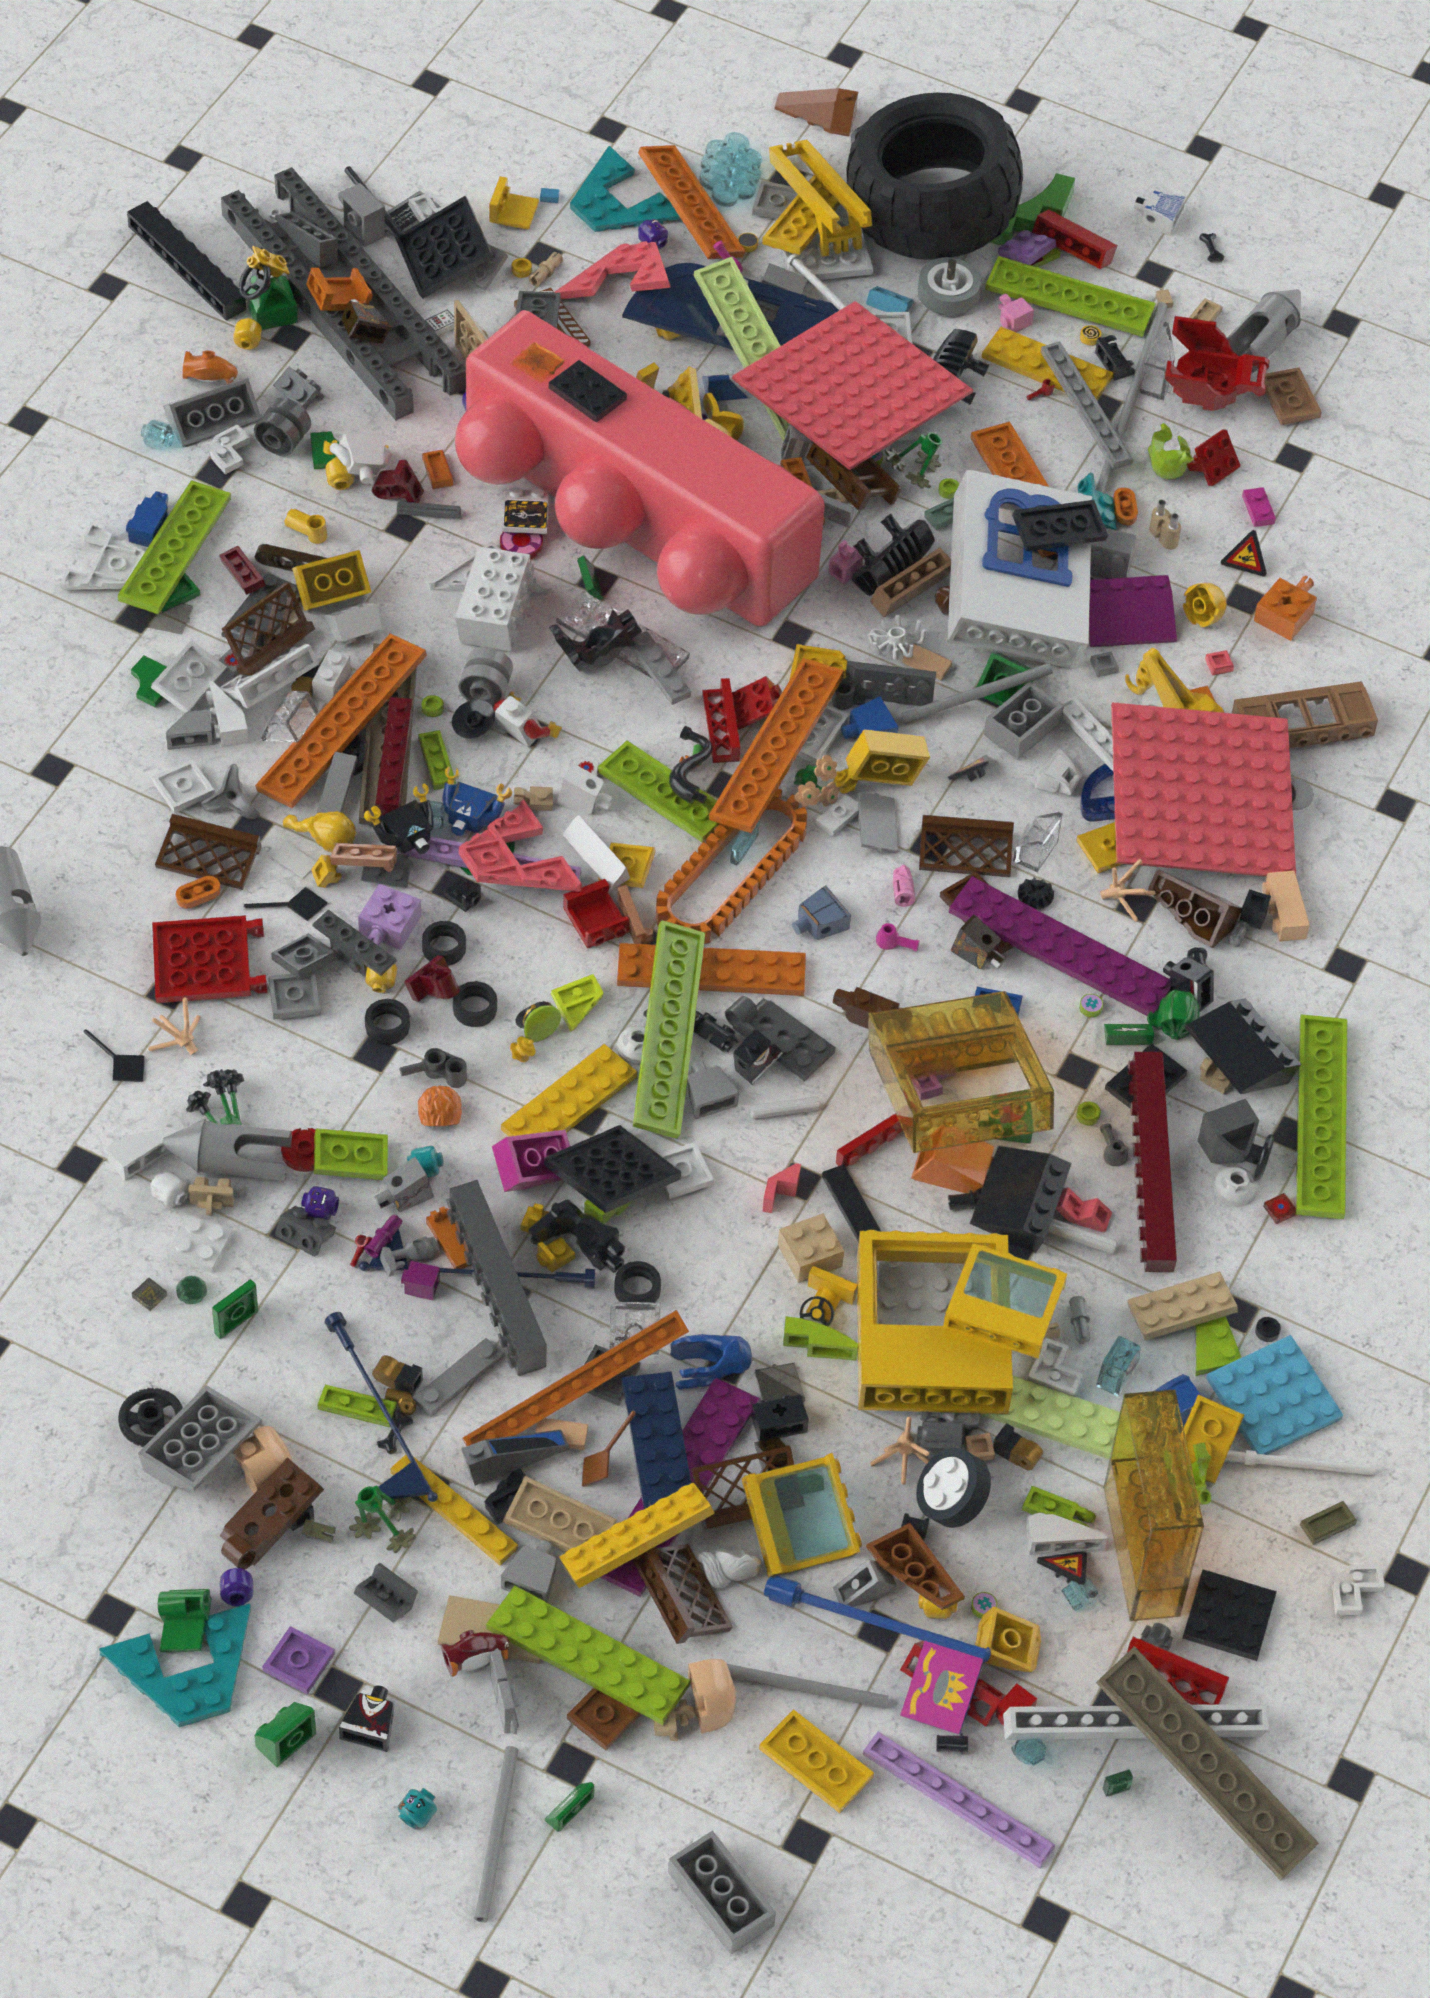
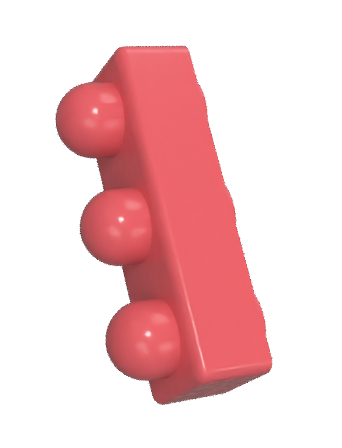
M520 311L467 356L466 412L461 417L455 433L456 453L466 471L476 479L488 484L503 485L525 478L540 489L549 491V494L555 497V513L559 525L570 539L581 546L592 549L611 548L625 542L657 563V578L660 588L665 597L678 609L690 614L707 615L727 607L753 625L765 626L818 578L825 508L824 500L814 488L794 477L780 465L765 459L691 413L682 404L659 393L593 352L579 340L566 335L529 311ZM535 357L539 359L537 360L539 361L538 365H534V362H532L531 360H533ZM578 360L627 393V400L598 422L590 419L548 388L549 381Z

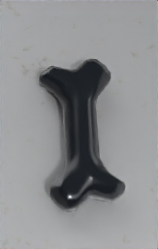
M1201 233L1199 240L1206 244L1210 252L1207 260L1209 262L1215 260L1222 262L1225 256L1216 248L1214 243L1216 234Z
M396 1411L393 1414L394 1423L400 1433L405 1426L413 1424L412 1417L404 1416L402 1411ZM392 1429L385 1439L377 1441L378 1448L386 1449L390 1455L397 1451V1437Z

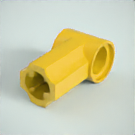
M290 509L287 512L284 520L285 526L307 535L312 543L320 544L326 541L328 535L326 521L323 516H310L297 509Z

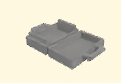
M497 1648L494 1652L490 1653V1677L496 1702L498 1703L504 1733L511 1732L517 1734L519 1723L515 1708L519 1707L514 1683H509L507 1680L501 1650Z

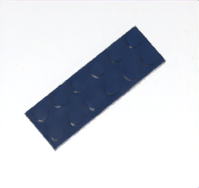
M672 1371L622 1377L627 1416H629L631 1411L636 1412L629 1423L643 1510L655 1504L659 1499L666 1498L677 1492L681 1487L691 1484Z

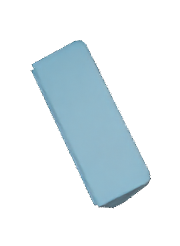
M876 286L869 291L866 304L885 312H908L914 300Z

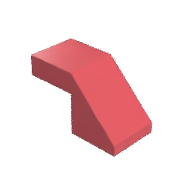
M796 1163L768 1178L763 1199V1212L772 1213L776 1193L796 1197L801 1164Z
M1069 1187L1063 1188L1056 1210L1068 1222L1100 1232L1106 1231L1112 1211L1098 1198L1082 1201Z

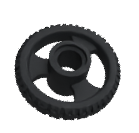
M147 1388L139 1390V1392L136 1391L128 1396L120 1407L118 1415L120 1430L131 1443L133 1442L137 1446L144 1447L154 1436L139 1435L131 1430V1427L139 1424L141 1431L145 1434L156 1435L165 1426L163 1409L167 1406H172L176 1416L183 1409L181 1402L175 1395L161 1388ZM146 1399H154L143 1402L139 1406L137 1413L130 1411L137 1403ZM150 1416H154V1417H155V1418H153V1419H147V1418L150 1417Z

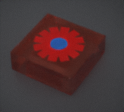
M1285 1193L1264 1202L1263 1207L1275 1224L1296 1216V1208Z

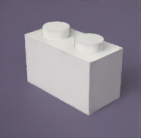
M328 650L312 681L313 699L328 703L344 686L351 673L350 655Z

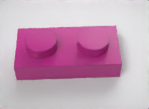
M1264 487L1243 490L1242 497L1253 526L1259 527L1275 524L1276 517Z

